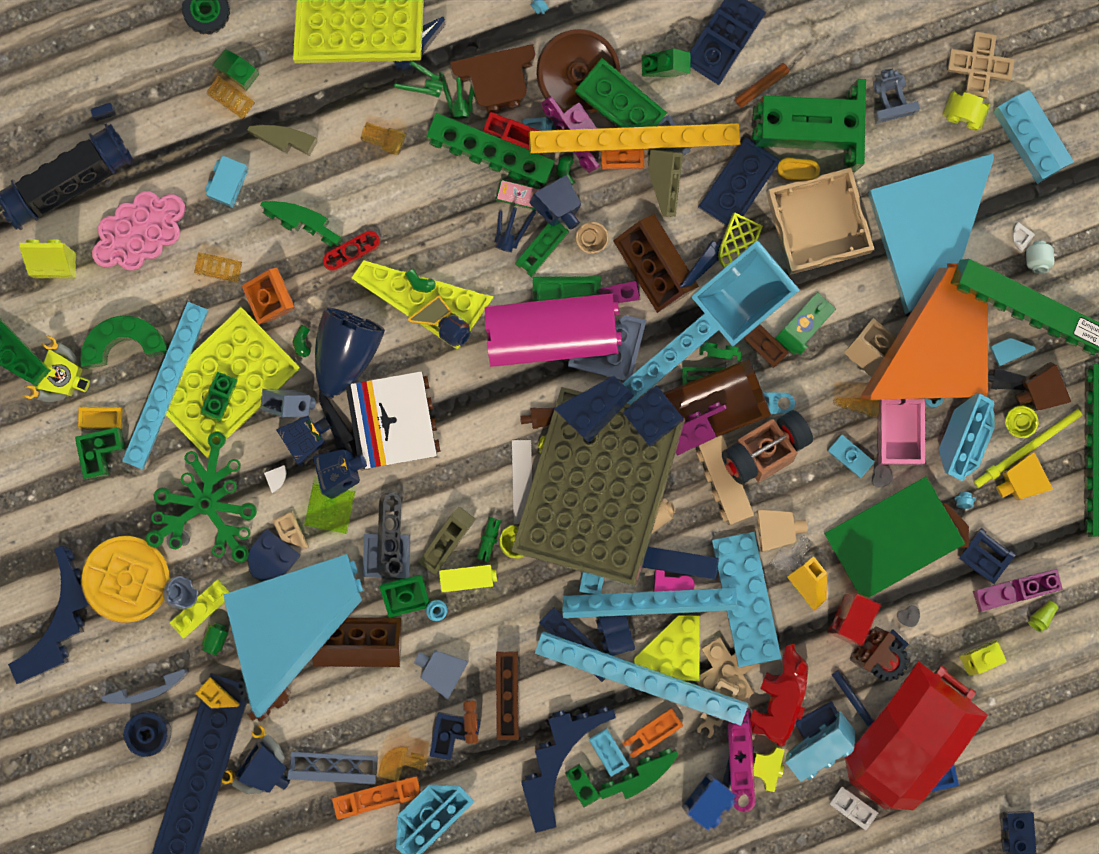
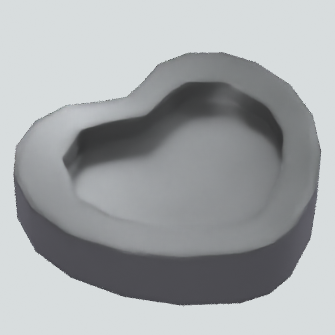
M884 465L875 466L872 484L877 488L890 484L893 480L891 471Z
M183 530L181 538L183 540L182 546L188 545L190 542V536L185 530ZM171 532L167 536V545L169 548H171L169 546V540L173 537V532ZM173 539V546L178 547L180 545V541L178 539Z
M911 605L906 610L899 611L897 613L898 621L908 627L916 626L920 619L919 609L915 605Z

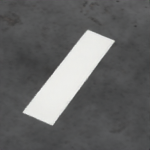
M512 440L514 524H520L532 485L531 440Z

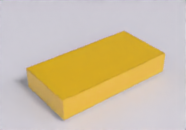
M78 407V428L122 429L123 408Z

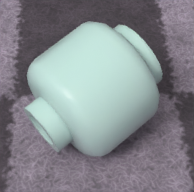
M1045 241L1033 242L1026 249V266L1036 274L1049 272V269L1054 266V248L1046 244Z

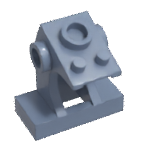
M890 68L882 70L879 75H875L876 81H873L875 93H879L883 110L877 111L874 115L876 124L918 113L920 110L918 101L907 103L904 98L902 87H905L906 84L903 74L899 73L898 70ZM895 89L898 100L888 103L885 91Z

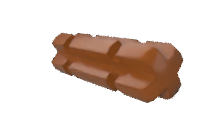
M465 701L463 703L464 711L466 710V714H464L465 732L467 731L465 742L466 744L478 743V734H476V731H478L477 713H475L477 704L476 701Z

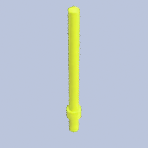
M1076 409L996 466L992 465L986 469L985 474L973 481L974 485L980 488L991 479L995 480L1001 476L1000 473L1083 416L1081 411Z

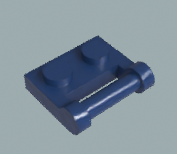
M980 528L970 541L969 548H965L958 559L990 583L995 584L1016 553L1012 550H1007L987 535V531ZM980 541L984 542L1004 557L1001 562L978 546V543Z

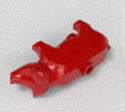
M795 643L785 646L782 660L784 672L781 675H772L767 672L760 689L772 695L768 704V714L760 713L753 709L750 718L752 733L757 735L765 734L771 742L776 743L780 747L785 746L786 741L792 735L797 719L801 720L805 711L802 703L806 694L809 668L806 661L796 652Z

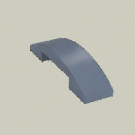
M183 669L165 675L166 685L128 697L127 691L124 689L101 698L104 702L115 704H130L149 700L174 688L189 672L188 669Z

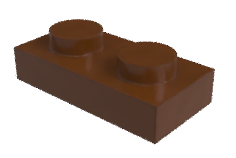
M760 324L743 338L772 368L789 353Z

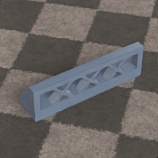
M291 752L288 779L375 784L377 782L378 756ZM296 757H305L310 765L304 770L295 769ZM309 757L316 758V759L312 762ZM320 758H326L332 766L326 771H320L315 763ZM342 759H348L353 767L348 772H342L336 764ZM353 760H360V761H359L357 764H355ZM364 760L373 761L372 773H363L358 765ZM311 766H313V768H314L315 770H308V769H309ZM356 768L359 773L351 771Z

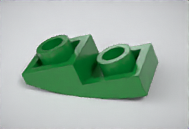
M217 371L200 414L221 422L238 380Z

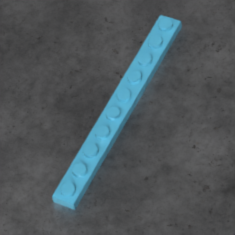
M543 631L535 654L740 726L748 707L746 702Z

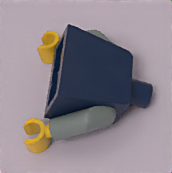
M257 725L261 728L262 733L256 736L252 731V736L261 739V742L257 740L236 772L232 770L225 771V773L230 775V780L228 781L223 778L222 782L224 784L232 783L233 787L245 794L270 793L275 785L284 790L290 783V779L283 775L286 770V766L283 763L285 757L279 744L270 735H266L264 727Z

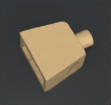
M756 511L761 552L796 543V534L807 533L806 520L794 521L793 512Z

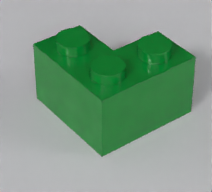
M112 428L75 437L82 475L85 480L109 476L105 455L126 450L123 432L120 428Z

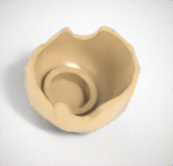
M586 222L576 231L575 240L576 245L581 251L595 254L606 248L609 236L608 231L602 224Z

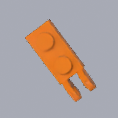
M670 708L637 730L634 735L623 741L622 744L626 747L640 738L644 745L630 753V756L634 758L682 728L683 724L673 709Z

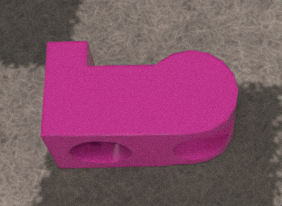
M655 570L653 592L694 589V580L690 576L684 575L678 578L664 577L665 571Z

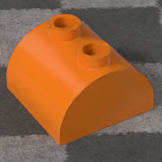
M278 268L269 269L242 285L258 325L275 320L295 309Z

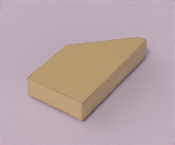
M293 511L272 520L281 540L305 549L309 548Z

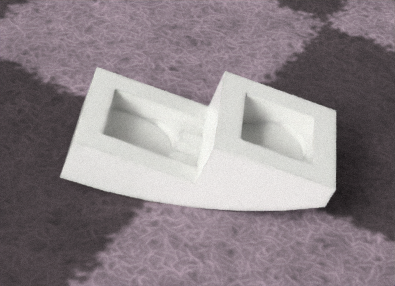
M841 787L830 803L832 807L866 831L879 814L843 787Z

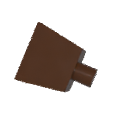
M1052 362L1045 364L1024 378L1022 384L1025 391L1015 395L1019 406L1030 403L1032 408L1037 411L1071 402L1058 367Z

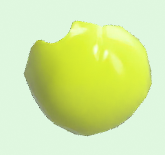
M1025 405L1016 406L1009 410L1005 418V424L1009 433L1017 438H1028L1036 432L1039 425L1038 416L1035 411Z
M510 525L502 531L499 537L500 548L510 558H523L525 556L511 552L519 527Z

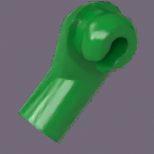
M570 155L563 156L558 162L557 175L559 178L566 175L571 185H574L575 181L569 174L570 166L574 164V160Z

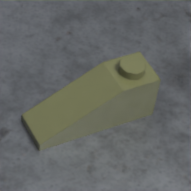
M651 150L648 157V172L662 216L676 217L683 153Z
M458 507L448 518L419 560V563L436 575L476 518L461 507Z

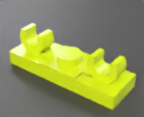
M217 579L197 597V601L192 607L184 609L169 623L185 639L225 603L223 595L230 593V591Z

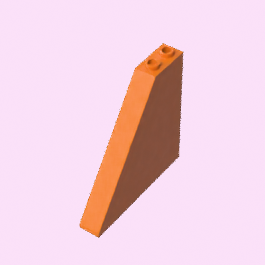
M947 263V268H938L861 394V399L972 397L976 393L988 397V301L987 303L980 302L975 299V295L962 293L956 290L957 286L951 284L958 263Z

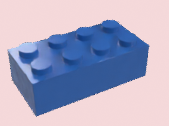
M708 772L682 805V808L687 815L709 831L710 828L715 829L722 820L720 816L724 810L728 812L736 802L734 800L736 795Z

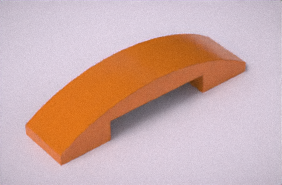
M416 776L334 797L332 801L336 818L339 820L386 806L412 801L421 791Z

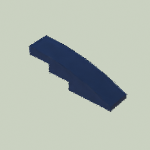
M648 547L642 568L716 580L719 558Z

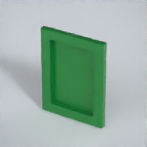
M601 276L533 277L532 302L599 295L598 289L601 288Z

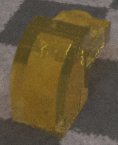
M397 746L383 757L377 776L399 782L404 765L425 770L428 760H424V755L412 752L411 756L407 755L409 746Z

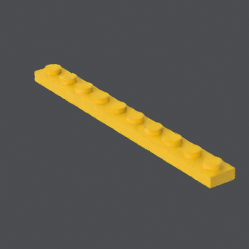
M739 123L529 132L530 154L740 145Z

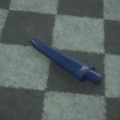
M719 239L717 243L711 241L680 287L692 285L719 261L718 253L723 239Z

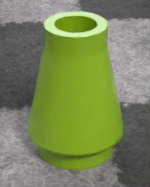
M1048 600L1046 604L1030 616L1029 625L1040 633L1048 630L1059 607L1053 601Z

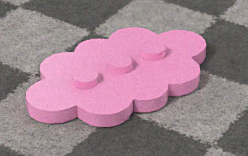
M143 191L134 198L133 203L119 205L115 211V216L103 218L98 225V234L101 240L92 250L94 261L103 268H111L119 264L125 270L135 271L140 269L145 259L158 258L163 251V246L175 244L180 237V228L177 222L183 218L186 212L184 201L174 194H168L159 199L154 193Z

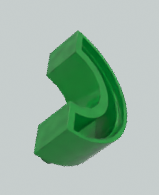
M115 316L102 321L88 334L81 350V367L90 369L107 365L110 350L117 343L124 340L138 342L142 346L145 355L149 357L166 354L169 346L163 335L148 322L134 316Z

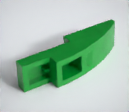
M263 201L260 204L262 209H264L262 212L264 215L272 220L275 217L281 220L280 225L289 231L292 229L299 231L301 226L304 225L303 230L313 236L315 233L322 237L321 241L329 247H332V245L338 247L343 241L340 236L326 228L329 224L328 218L311 209L278 201Z
M667 748L658 752L660 756L651 759V756H647L638 760L639 764L635 765L638 774L634 775V772L623 775L621 777L622 780L614 783L611 780L601 784L602 788L599 789L601 798L605 799L623 792L626 800L644 791L671 767L678 756L677 751Z

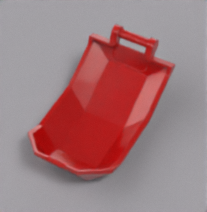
M918 661L884 710L856 742L853 752L844 757L849 782L883 809L915 810L958 760L988 716L987 713L971 702L976 691L972 688H967L949 674L942 665L933 673Z

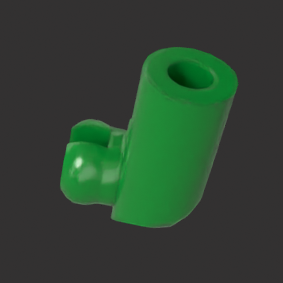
M414 269L405 273L415 291L429 293L436 287L433 279L419 278Z
M300 325L293 338V346L298 356L308 357L311 349L307 347L305 339L310 329L303 325Z

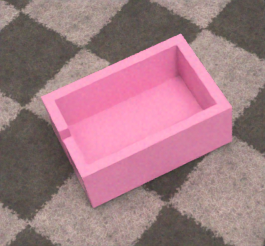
M901 399L878 400V465L925 464V399H904L902 401Z

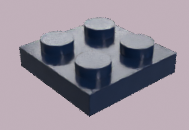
M657 385L623 412L650 447L684 421L683 417Z

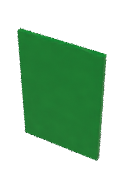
M926 476L824 533L832 546V550L836 553L853 583V587L859 595L865 598H870L965 545L958 532V528L955 527L937 496L936 490L933 489Z

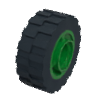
M184 0L182 2V14L187 25L193 31L200 34L211 35L214 32L217 33L221 28L225 27L226 22L229 20L230 9L227 0ZM203 6H210L212 8L208 14H202L200 10Z

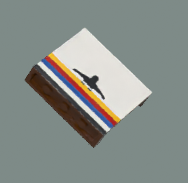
M422 371L354 383L346 387L357 455H363L367 462V467L360 469L361 471L425 458H438L437 452H441L439 439L435 440L433 431H437L435 418L431 419L429 411L433 410L431 397L427 398L426 389H430L428 376L423 377Z

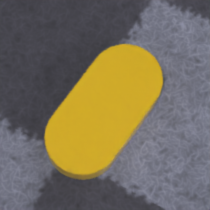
M784 158L777 166V173L784 180L803 182L816 179L820 174V167L813 160Z

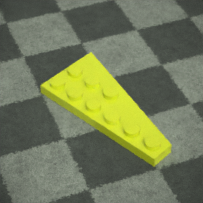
M364 260L352 276L354 281L409 318L439 295L452 311L450 315H457L466 321L470 326V332L485 312V307L489 306L494 298L490 295H484L434 280L436 287L431 292H418L412 288L405 275L406 272ZM418 276V277L421 278V279H427V280L429 279V278H425V277H420V276ZM419 324L439 337V324L436 326ZM459 345V346H456V347H454V346H452V347L455 348L456 350H459V348H460L461 346Z

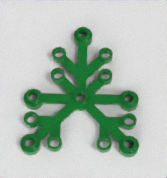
M216 431L208 437L211 449L207 471L198 460L196 452L189 451L184 456L185 462L192 465L203 481V492L194 481L193 474L189 472L182 474L180 480L183 485L188 486L195 497L172 494L165 487H161L154 492V500L159 505L172 502L194 507L179 517L167 515L161 511L154 512L151 516L153 523H167L168 525L161 530L150 531L146 536V542L150 547H159L164 542V537L173 532V537L169 540V546L175 550L179 549L183 544L181 538L184 523L200 513L208 515L218 529L216 544L212 548L213 555L221 557L225 554L224 544L226 541L232 549L233 560L242 563L248 559L249 549L244 545H239L234 536L245 540L251 534L250 529L246 526L234 527L225 525L215 510L239 514L244 520H251L256 516L257 508L253 503H244L242 506L217 502L226 494L236 491L237 484L233 480L226 481L223 487L212 494L215 483L231 472L238 471L241 467L239 460L231 459L225 467L216 472L219 450L226 443L225 435L222 432ZM218 436L221 440L220 443L214 444L213 437ZM189 454L195 455L193 462L188 461L187 456ZM232 461L238 463L237 469H232L230 467V463ZM185 475L191 477L190 483L184 482L183 478ZM227 483L234 484L232 491L226 488ZM160 492L165 493V500L158 498ZM203 500H207L209 502L208 508H203L201 506V502ZM250 508L252 514L249 516L245 515L244 509ZM156 514H161L162 520L160 522L155 520L154 516ZM241 529H246L248 531V535L246 537H242L240 535ZM152 535H156L158 537L157 543H153L151 541ZM173 539H178L180 541V545L178 547L173 546ZM217 546L223 549L222 554L215 552ZM238 550H242L244 552L243 558H238L236 556V552Z

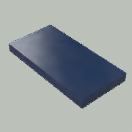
M745 137L698 208L728 227L733 213L741 216L745 215L781 160L762 147L755 146L753 141Z

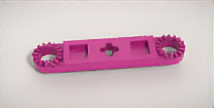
M748 707L741 726L728 721L731 790L736 795L734 797L736 802L733 806L740 812H749L755 805L751 713ZM740 752L746 755V758L742 760V763L736 759V756H739ZM742 795H747L749 799L748 805L741 807L738 802L739 798Z

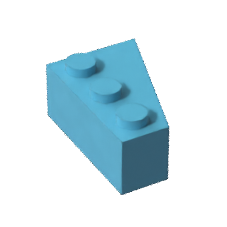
M841 711L835 715L837 720L828 727L825 724L819 727L821 732L812 738L807 737L786 753L785 763L800 782L805 779H812L822 768L831 767L841 756L846 757L853 752L856 730Z

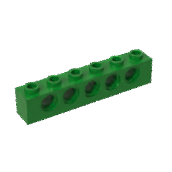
M438 113L435 114L426 136L427 140L430 141L429 144L438 149L445 147L450 149L449 152L458 157H461V154L469 157V161L478 165L481 162L489 165V169L498 173L501 170L507 172L510 178L518 181L521 178L529 181L528 184L535 188H540V186L546 187L555 165V160L537 153L530 154V150ZM448 132H454L457 135L453 141L445 139V135ZM473 140L476 142V146L473 149H467L464 146L465 142ZM487 148H493L496 153L492 157H487L484 151ZM513 156L516 161L512 165H507L504 163V158ZM526 164H533L535 166V170L532 173L525 172L523 168Z

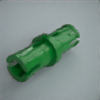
M488 517L485 533L481 535L482 543L476 557L482 560L484 552H486L484 561L490 562L493 546L497 544L498 540L496 537L502 523L501 520L496 519L494 527H492L495 518Z

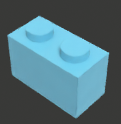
M222 156L221 161L217 160L213 170L216 173L213 180L210 179L205 188L208 198L233 208L249 170L247 165Z

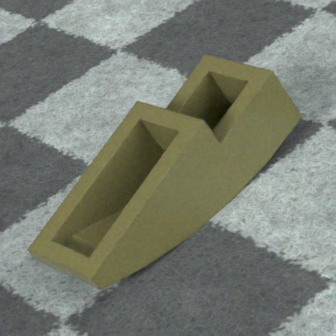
M257 125L249 126L247 129L250 135L286 154L293 147L310 156L318 143L316 137L288 127Z

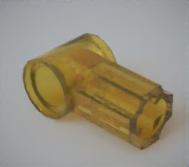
M366 122L361 135L362 141L382 147V150L394 155L400 154L406 138V134L399 130L385 129Z

